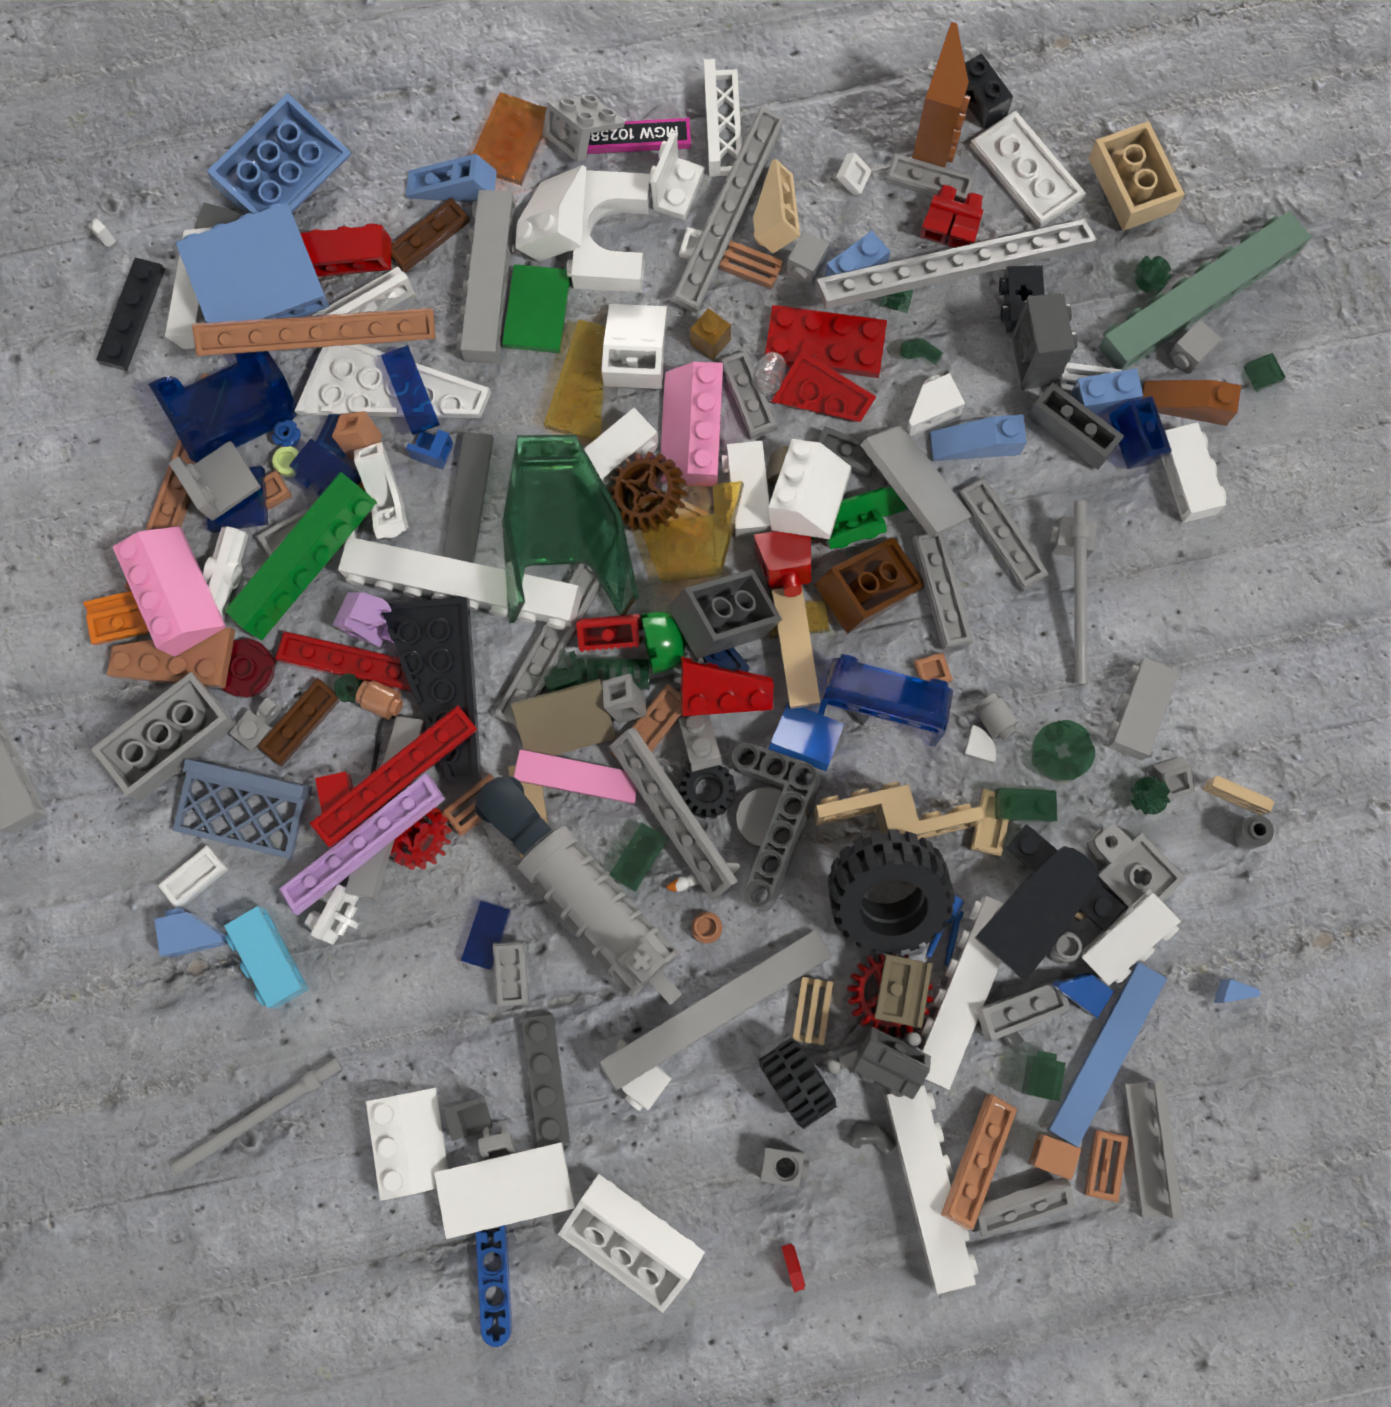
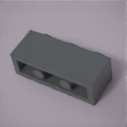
M1053 382L1034 403L1028 415L1029 419L1097 470L1114 452L1124 437L1123 434Z

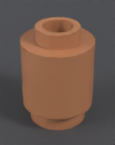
M365 680L360 685L355 697L356 703H359L362 709L387 720L392 718V715L397 716L404 703L401 699V692L376 681L369 682Z

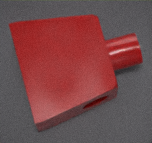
M779 531L754 534L755 556L768 587L772 589L783 588L784 594L787 597L800 595L802 593L801 585L811 582V536Z

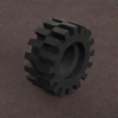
M717 765L694 772L689 767L686 770V774L681 779L680 794L693 815H698L704 819L706 817H711V819L717 818L718 815H723L732 806L735 799L736 786L733 775L729 773L726 767ZM710 778L719 784L720 793L716 799L703 801L697 796L696 786L703 779Z

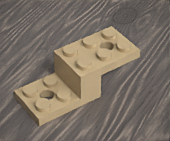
M900 781L884 784L881 786L882 789L877 792L870 793L869 788L854 791L847 799L839 800V796L821 799V803L816 806L813 812L816 826L875 812L881 833H888V829L899 830L900 834H905L906 831L917 834L918 840L921 837L929 838L972 828L984 819L981 807L971 808V804L956 806L946 815L941 816L940 811L923 814L921 815L922 818L918 819L909 784L901 786Z

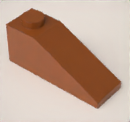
M1217 380L1144 381L1143 397L1140 401L1139 410L1227 426L1238 413L1242 385Z

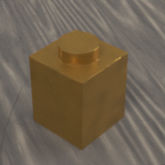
M709 308L690 328L691 345L712 361L731 340V324Z

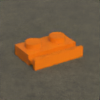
M132 591L83 602L87 610L86 619L91 644L101 645L150 633Z

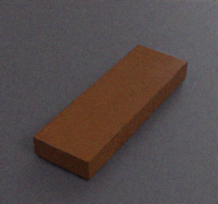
M452 198L448 199L391 244L392 260L406 273L470 223L469 216Z
M317 678L257 747L282 767L342 700V697Z

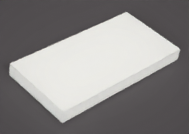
M1014 111L971 140L970 147L1039 229L1084 199L1085 191L1017 111Z
M562 1142L434 1172L446 1239L575 1209Z

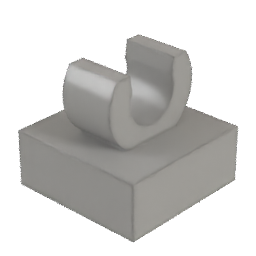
M505 1123L501 1124L500 1134L492 1136L489 1128L486 1127L483 1130L484 1138L478 1139L479 1151L484 1160L517 1153V1146Z

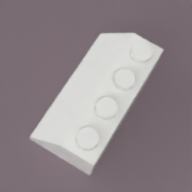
M600 1174L593 1181L558 1233L560 1237L662 1313H664L689 1281L705 1253L693 1241L685 1238L669 1226L667 1222L651 1213L640 1202L632 1199L617 1188L614 1183L608 1181Z

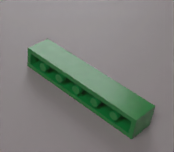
M340 472L226 608L225 612L244 630L263 640L377 504V501Z

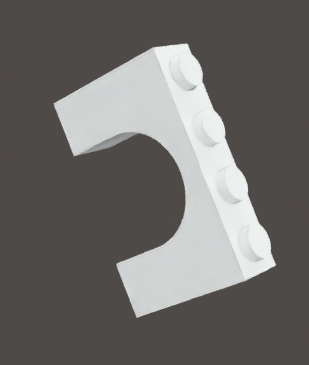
M586 170L582 245L571 250L573 251V260L568 259L567 277H572L574 289L642 293L644 274L643 253L606 250L598 246L592 240L590 234L597 221L612 213L649 214V194L651 189V183H648L649 174Z

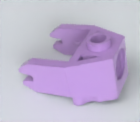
M348 592L334 620L333 626L353 638L378 648L381 647L384 640L394 643L387 631L386 620L381 615L382 612H391L392 609L385 600L365 592Z

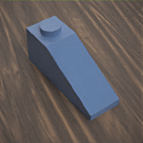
M477 154L412 169L408 173L406 197L409 199L447 201L452 198L454 201H477L479 190H495L497 171Z
M1024 414L993 416L930 431L932 461L1020 455L1027 443Z

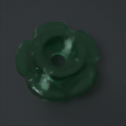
M344 674L342 678H338L335 681L334 690L340 701L355 703L356 693L363 682L361 679H357L354 674ZM347 686H351L352 690L348 691Z

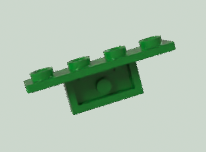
M891 485L843 499L831 538L824 540L831 550L847 547L850 543L859 540L873 539L879 534L887 532L886 521L883 517L905 511L906 505Z

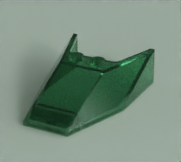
M576 434L518 435L502 518L508 622L515 623L525 604L522 586L525 568L544 565H589L618 615H626L639 594L622 515Z

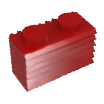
M640 614L584 618L576 622L578 646L581 652L584 650L589 652L591 649L593 651L596 649L601 651L603 648L605 650L608 648L613 650L615 647L619 650L621 646L625 649L627 646L632 648L633 645L637 648L643 641Z

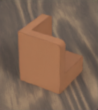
M366 411L340 415L332 437L350 460H354V450L380 443L382 434Z
M1038 1133L1028 1164L1071 1180L1077 1166L1081 1148Z

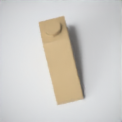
M777 159L771 161L753 216L755 230L753 235L756 242L760 246H765L772 253L777 252L800 237L793 174Z

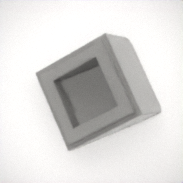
M1177 757L1153 765L1165 800L1195 792L1191 764L1184 758Z

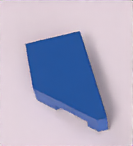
M1089 973L1079 974L1075 978L1064 981L1057 980L1052 984L1058 991L1096 1018L1099 1017L1114 992Z

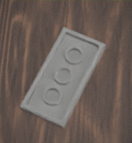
M902 425L868 437L861 443L863 450L931 539L967 522L972 517Z

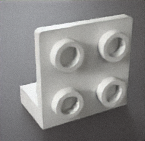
M671 132L668 141H663L661 144L658 165H653L649 173L648 183H651L649 197L652 198L654 211L685 221L704 176L705 167L678 158L677 134Z

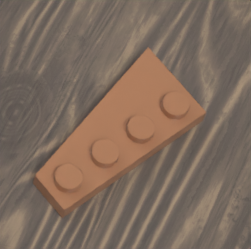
M231 627L224 628L176 657L157 649L153 640L112 646L107 676L119 679L176 684L192 672L206 687L225 689L236 630Z

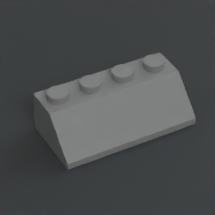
M190 672L91 750L124 794L140 802L183 769L185 759H196L228 734L237 723L221 702Z

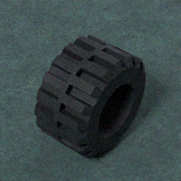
M789 1038L759 1059L761 1070L796 1124L801 1128L805 1129L837 1107L836 1099L805 1050L795 1039Z

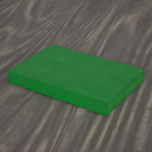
M514 264L502 342L503 348L561 354L571 277H567V269Z

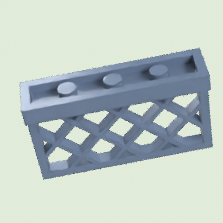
M185 759L183 771L186 772L172 831L288 859L293 858L306 800L310 798L313 786L204 760ZM194 779L204 781L210 793L199 800L196 799L192 792ZM213 784H218L221 786L215 789ZM230 787L234 789L239 800L226 807L218 793ZM241 790L247 791V792H250V793H248L247 795L244 796V794H243V792H242ZM256 794H260L264 797L268 807L255 814L247 800ZM213 796L221 811L208 819L200 804ZM271 797L277 798L279 800L274 803ZM285 801L297 803L294 816L284 821L277 806ZM243 804L250 818L237 826L229 811ZM195 808L203 822L195 828L183 826L186 813ZM272 811L280 825L267 833L258 818ZM222 815L225 816L232 830L224 835L217 834L211 822ZM253 822L261 837L253 842L246 841L240 829ZM292 823L291 830L287 826ZM206 826L209 832L200 829ZM281 829L284 830L288 837L286 850L276 848L270 839L271 835ZM234 833H235L236 836H237V838L229 837V836L233 835ZM264 840V841L266 842L267 846H266V845L259 844V843Z

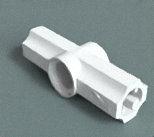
M227 526L221 527L213 557L207 559L203 570L205 581L223 619L225 618V610L229 605L232 591L239 586L242 578V565L240 563L249 536L246 532Z

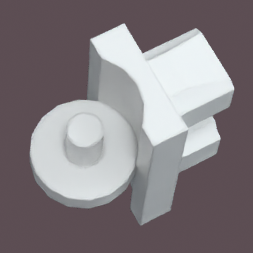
M339 884L333 887L320 898V900L327 903L322 914L313 910L305 921V925L312 931L310 935L334 945L338 936L344 935L348 925L357 929L360 923L352 918L357 910L355 904L359 897L346 894V887Z

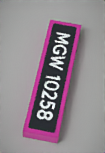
M690 118L625 121L623 128L591 133L587 154L660 150L662 142L668 141L671 132L677 134L678 149H691Z

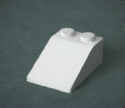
M584 165L544 180L539 184L517 222L516 249L541 262L581 247L586 167Z

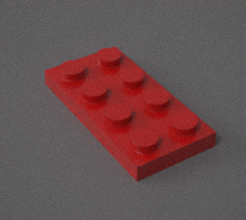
M772 305L764 363L792 367L802 350L838 373L879 378L887 320Z

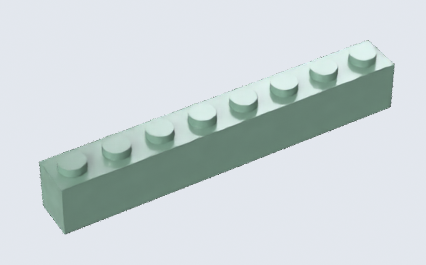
M1290 211L1280 218L1277 215L1273 216L1263 225L1262 230L1257 233L1254 230L1242 238L1241 244L1235 248L1232 246L1227 247L1218 255L1216 261L1213 263L1207 261L1202 264L1191 278L1188 279L1185 276L1172 286L1173 290L1167 294H1164V292L1157 294L1145 309L1142 310L1139 307L1132 311L1126 317L1127 321L1121 325L1117 323L1111 325L1103 333L1104 338L1099 349L1115 369H1122V371L1128 369L1298 254L1311 239V235Z

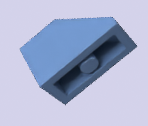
M183 908L165 911V917L154 919L159 954L162 957L172 958L228 945L225 938L226 934L196 914L184 912Z

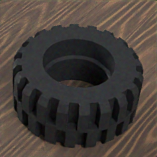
M888 829V833L880 834V831L871 832V836L867 838L861 836L853 840L854 845L852 847L847 845L839 852L840 858L834 859L831 865V873L828 875L831 911L838 930L842 931L843 936L849 942L853 943L856 941L857 947L866 951L868 948H871L874 953L884 954V951H891L893 955L902 954L901 950L910 949L911 952L919 949V944L925 942L927 945L934 940V934L936 932L940 934L947 926L946 920L951 918L954 910L952 905L955 902L947 864L944 862L943 855L939 849L933 847L932 842L926 838L921 837L918 840L915 833L906 831L905 834H900L899 830ZM901 880L917 886L908 897L894 903H876L864 897L871 888L886 881Z

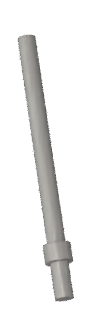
M1086 500L1074 501V525H1071V538H1074V650L1076 684L1087 683V538L1090 537V525H1087Z
M333 1059L318 1070H310L301 1077V1081L171 1164L173 1172L176 1175L181 1174L307 1091L313 1092L321 1087L324 1080L343 1069L339 1059Z

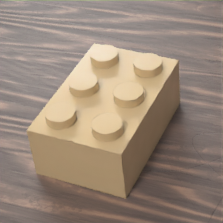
M1149 121L1095 141L1088 159L1122 231L1174 213L1177 210L1185 194Z

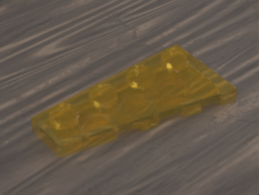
M578 320L544 421L545 429L592 442L601 435L604 393L602 357L606 326Z

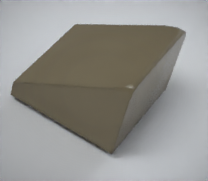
M782 446L771 454L766 472L767 482L777 483L788 446Z

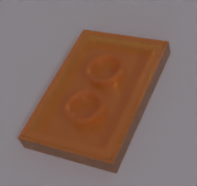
M500 92L472 154L479 155L497 171L496 178L522 186L543 138L542 132L547 107Z

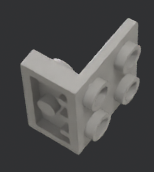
M583 94L582 97H564L557 101L548 102L542 134L575 161H582L586 159L591 133L623 128L625 121L613 109L607 108L598 101L596 96Z
M231 441L225 443L196 464L192 462L187 464L179 456L169 463L197 509L212 521L261 488L259 482Z

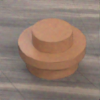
M702 912L692 921V934L701 943L715 942L722 933V922L716 914Z

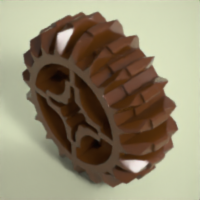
M647 452L645 458L641 454L636 453L634 462L629 458H625L627 466L624 469L616 466L620 474L618 477H610L611 482L615 486L607 488L608 493L612 495L608 499V503L614 507L612 509L613 515L619 517V522L624 526L629 525L632 531H637L640 528V531L643 533H648L651 527L655 532H659L660 523L670 527L668 519L671 516L679 519V515L675 511L677 508H685V504L680 499L688 497V493L682 489L687 486V481L681 478L683 475L682 470L676 467V463L672 459L666 460V457L660 453L655 457L652 452ZM663 474L667 479L668 487L666 494L661 491V478ZM651 489L655 494L649 493L644 496L640 491L646 492L648 490L650 492ZM629 491L634 494L632 502L634 507L632 511L628 504ZM659 505L657 508L651 511V509L654 506Z

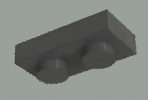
M824 426L818 442L849 464L851 471L868 477L873 461L861 447L863 441Z

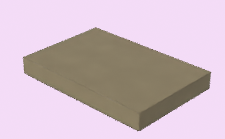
M600 679L511 703L525 751L554 756L616 739L610 714L604 709L603 688Z

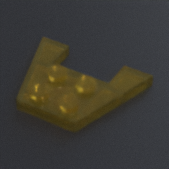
M742 481L713 485L715 514L669 521L670 527L660 523L659 532H655L651 527L648 533L642 532L662 582L668 583L722 575L744 487ZM634 497L628 498L632 509L634 507V504L632 503ZM659 505L654 506L651 509V511L657 508Z

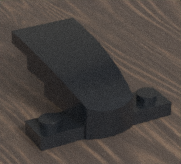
M1026 824L1005 849L1033 873L993 914L992 918L978 932L974 939L1023 981H1026L1058 941L1078 910L1102 931H1105L1125 906L1096 882L1099 874L1094 864L1086 855L1066 846L1057 850Z

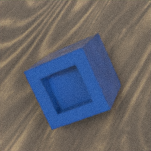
M438 429L436 435L421 431L415 445L408 443L406 451L411 459L443 470L454 443L448 432Z

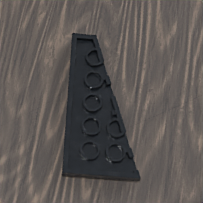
M461 597L390 603L391 612H382L381 615L386 620L387 631L391 640L394 641L400 656V663L414 698L421 708L427 729L456 706L462 709L478 729L469 598ZM478 731L440 760L449 783L482 780Z

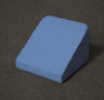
M1233 979L1220 981L1214 1003L1259 997L1261 992L1259 989Z

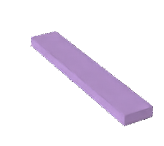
M426 773L283 885L279 890L292 913L296 915L301 914L445 800L432 778Z

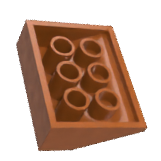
M955 22L950 24L925 97L912 157L913 159L944 168L947 162L952 163L954 160L971 96L966 95L969 82L958 25Z

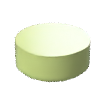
M292 446L280 447L273 454L272 464L280 475L293 477L302 470L304 460L296 448Z

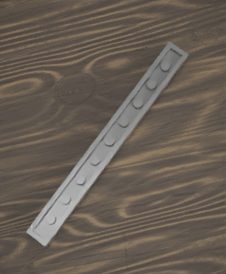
M1082 219L819 278L816 280L815 287L825 309L1000 270L1007 268V266H1017L1092 249L1097 239L1087 221Z

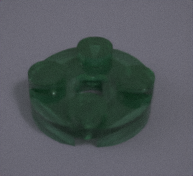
M1058 720L1057 722L1047 724L1036 734L1031 746L1033 765L1038 768L1042 775L1057 782H1072L1090 769L1095 758V747L1092 745L1090 734L1082 725L1071 720ZM1063 743L1067 744V751L1071 753L1070 757L1064 756L1060 758L1055 747H1060Z

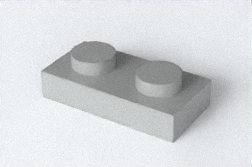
M709 715L678 718L692 772L721 765L722 759Z

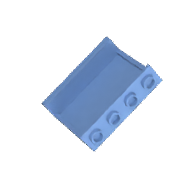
M288 202L270 205L264 211L255 214H245L236 221L227 224H217L211 230L199 234H189L183 240L175 242L206 323L301 317L330 307Z

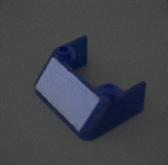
M841 654L840 658H833L818 714L824 715L826 706L831 705L932 733L929 745L935 747L946 733L953 690L948 687V682L941 679L932 678L930 681L859 663L856 657Z

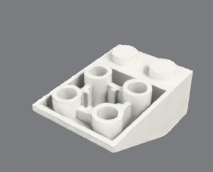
M609 304L602 357L604 386L662 389L667 306Z

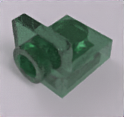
M570 651L569 655L573 669L568 670L566 667L558 668L551 671L549 676L544 677L549 693L585 683L583 676L588 675L583 657L577 659L575 651Z

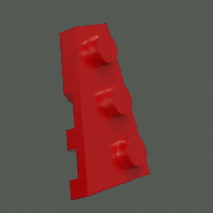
M801 350L771 402L861 422L877 396Z
M681 656L682 716L773 710L774 682L771 677L742 670L731 671L722 669L716 664L707 662L705 665L692 662L691 658Z

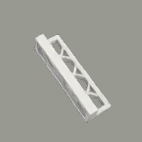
M704 59L709 177L728 176L732 166L721 167L720 159L727 152L736 159L742 147L737 69L716 70L715 59ZM716 80H732V86L724 93L716 87ZM724 102L734 109L727 118L718 112V108ZM726 127L735 134V137L728 144L719 137V134Z
M396 267L331 304L329 308L321 310L312 316L386 311L415 293L405 272Z

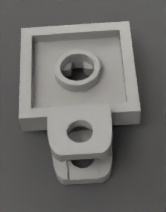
M1110 825L1101 828L1087 841V847L1091 854L1104 866L1098 872L1099 876L1097 879L1126 909L1149 889L1163 902L1186 879L1143 833H1138L1131 840L1120 828ZM1106 839L1109 841V847L1105 843ZM1135 870L1138 872L1144 870L1147 873L1144 877L1147 881L1145 885L1134 882L1135 876L1133 873Z

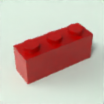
M369 223L362 227L353 228L341 226L334 230L324 231L313 229L310 232L300 233L317 277L391 270V237L382 224Z

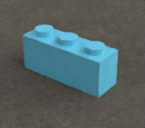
M257 906L224 925L228 932L225 935L226 941L234 952L238 951L242 962H240L241 970L248 979L252 978L257 987L254 990L255 996L262 1006L266 1005L267 1008L277 1009L309 990L266 908Z

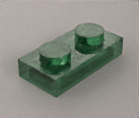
M994 789L995 820L1049 823L1057 821L1056 790Z
M641 823L610 872V877L636 893L668 842V838Z

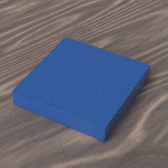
M788 702L768 749L807 762L813 767L826 772L844 723L803 707L790 709Z

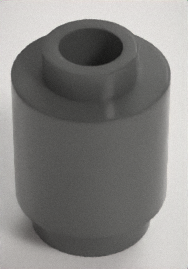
M1252 815L1242 819L1233 828V838L1236 844L1248 850L1268 844L1274 835L1272 823L1262 815Z

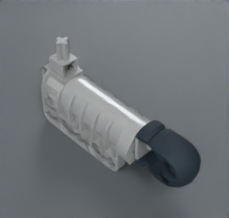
M502 776L486 783L478 793L475 803L476 812L482 820L492 823L496 829L513 842V845L525 857L519 864L518 869L535 886L544 899L556 910L631 998L638 995L650 982L671 1006L683 994L662 970L672 964L680 956L679 953L566 826L556 831L549 827L533 804L524 795V787L519 780L511 776Z

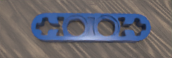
M507 1225L499 1226L500 1229L494 1232V1243L501 1241V1246L492 1245L483 1248V1243L490 1242L489 1231L482 1230L476 1232L481 1335L484 1342L491 1347H499L505 1344L510 1338L513 1328ZM490 1252H496L502 1259V1265L496 1271H490L484 1264V1258ZM492 1286L501 1288L504 1293V1300L498 1305L490 1304L486 1298V1292ZM504 1309L505 1314L498 1316L499 1327H505L506 1331L502 1332L499 1339H495V1334L488 1331L494 1325V1314L487 1316V1311L498 1312Z

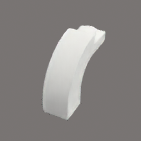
M380 442L354 450V462L365 491L377 501V504L371 510L375 535L377 539L396 537L409 527L399 488L383 443Z

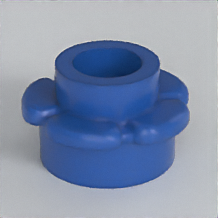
M292 420L278 422L272 429L274 432L272 440L276 445L294 447L300 440L301 431ZM288 431V435L284 436L283 433Z

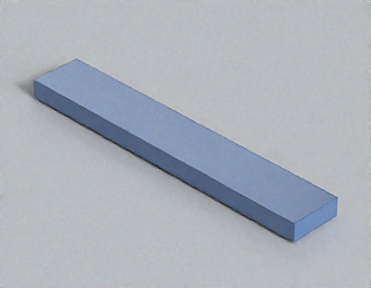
M1140 962L1135 964L1047 1129L1048 1131L1076 1147L1079 1146L1167 980L1166 977Z

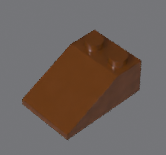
M894 537L832 567L814 584L847 634L874 620L925 587L922 578Z

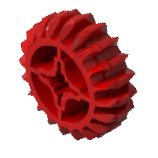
M885 952L884 954H878V963L872 955H869L866 959L870 967L867 968L863 963H858L857 968L863 974L861 976L855 973L850 975L852 980L858 982L857 986H847V991L856 992V997L847 999V1003H858L859 1008L851 1012L852 1016L863 1013L865 1017L859 1022L861 1027H864L871 1021V1027L878 1029L881 1026L882 1032L888 1035L889 1029L893 1028L895 1037H901L900 1026H903L907 1033L913 1032L912 1026L874 1019L875 1015L870 1010L877 1005L876 1000L878 999L882 976L881 968H883L886 954ZM905 954V955L903 956V958H908V959H909L910 956L907 955V954ZM873 973L878 990L874 997L865 1002V984ZM929 984L928 990L932 989V984ZM927 996L926 1003L933 1002V997ZM925 1007L924 1015H928L930 1010Z

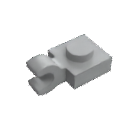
M266 698L260 704L256 714L248 709L229 734L251 752L256 753L259 749L257 745L272 730V727L268 725L269 722L280 712L282 707L273 700Z

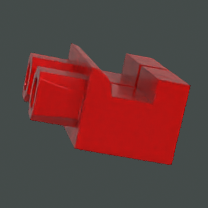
M945 184L942 185L937 196L934 195L919 238L944 245L951 222L953 221L954 224L947 246L957 248L974 244L984 209H981L983 196L976 193H968L965 204L954 201L957 189Z

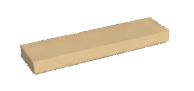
M783 588L772 590L773 604L782 618L777 624L789 707L794 709L820 705L803 589L802 593L796 597L785 596Z

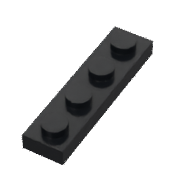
M134 258L96 358L100 365L128 371L165 272L162 264Z

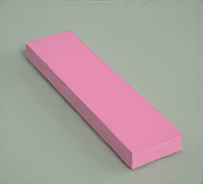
M519 750L514 777L521 783L635 804L637 788L625 770Z

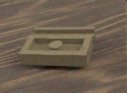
M886 954L874 1019L922 1028L933 963Z

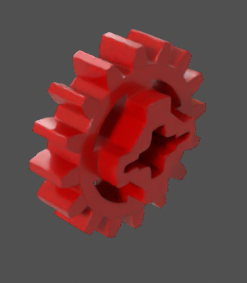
M436 807L395 838L390 856L395 858L394 862L410 870H414L416 866L424 870L426 869L427 861L434 865L437 864L435 858L437 854L445 856L446 853L442 847L443 845L451 844V841L445 838V835L452 832V829L444 825L449 819L440 814L441 810ZM424 818H429L433 824H428ZM403 847L408 848L412 855L406 854Z

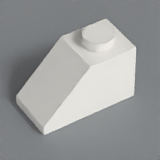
M950 373L942 377L940 375L932 376L924 382L906 429L910 436L961 415L965 402Z
M620 1039L617 1043V1050L625 1047L628 1043ZM656 1066L622 1087L623 1091L628 1094L625 1100L639 1111L643 1107L649 1110L672 1080V1077Z

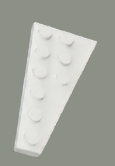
M361 344L322 347L295 408V412L297 415L340 416L342 414L366 411L368 416L481 418L491 391L488 387Z

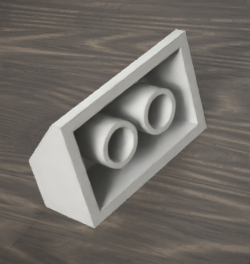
M791 439L768 507L771 530L830 539L851 474V466L822 443Z
M437 1088L366 1101L380 1201L437 1189L434 1172L449 1169Z

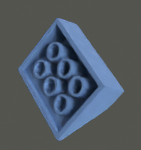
M287 93L207 170L212 185L246 214H255L266 210L270 205L288 202L293 213L352 154Z

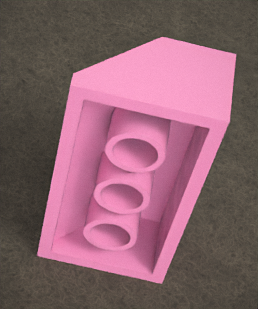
M691 362L665 372L660 454H663L666 460L672 459L676 463V467L682 470L683 475L681 478L687 481V486L718 487L723 363ZM663 474L661 478L662 485H667L666 476Z
M181 527L139 531L113 546L157 649L176 657L226 628Z

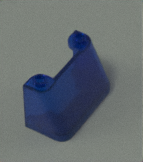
M268 351L234 353L237 363L186 387L174 376L162 377L148 384L186 453L193 462H199L229 441L237 448L272 431L276 423L294 419L297 414L295 412L297 405L285 376Z

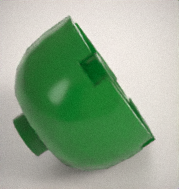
M662 611L640 614L642 630H645L644 641L653 674L673 669L681 663V656H685V645H689L675 619L670 613Z

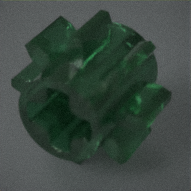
M1145 256L1134 270V273L1137 274L1134 279L1135 283L1145 292H1151L1154 288L1160 292L1172 278L1169 274L1171 267L1161 256H1154L1151 260L1148 256Z
M1156 776L1153 778L1143 777L1137 780L1133 788L1130 789L1133 797L1130 798L1131 803L1136 810L1141 809L1144 815L1158 814L1166 808L1167 803H1170V799L1167 796L1171 792L1165 781L1159 782Z

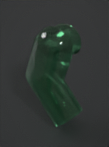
M923 338L907 340L900 346V354L903 358L915 359L925 357L935 365L944 354Z

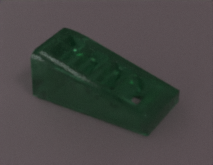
M587 658L588 682L598 679L597 669H603V681L610 679V668H615L616 677L622 676V668H628V674L633 676V682L640 690H650L649 659ZM635 667H640V682H634Z

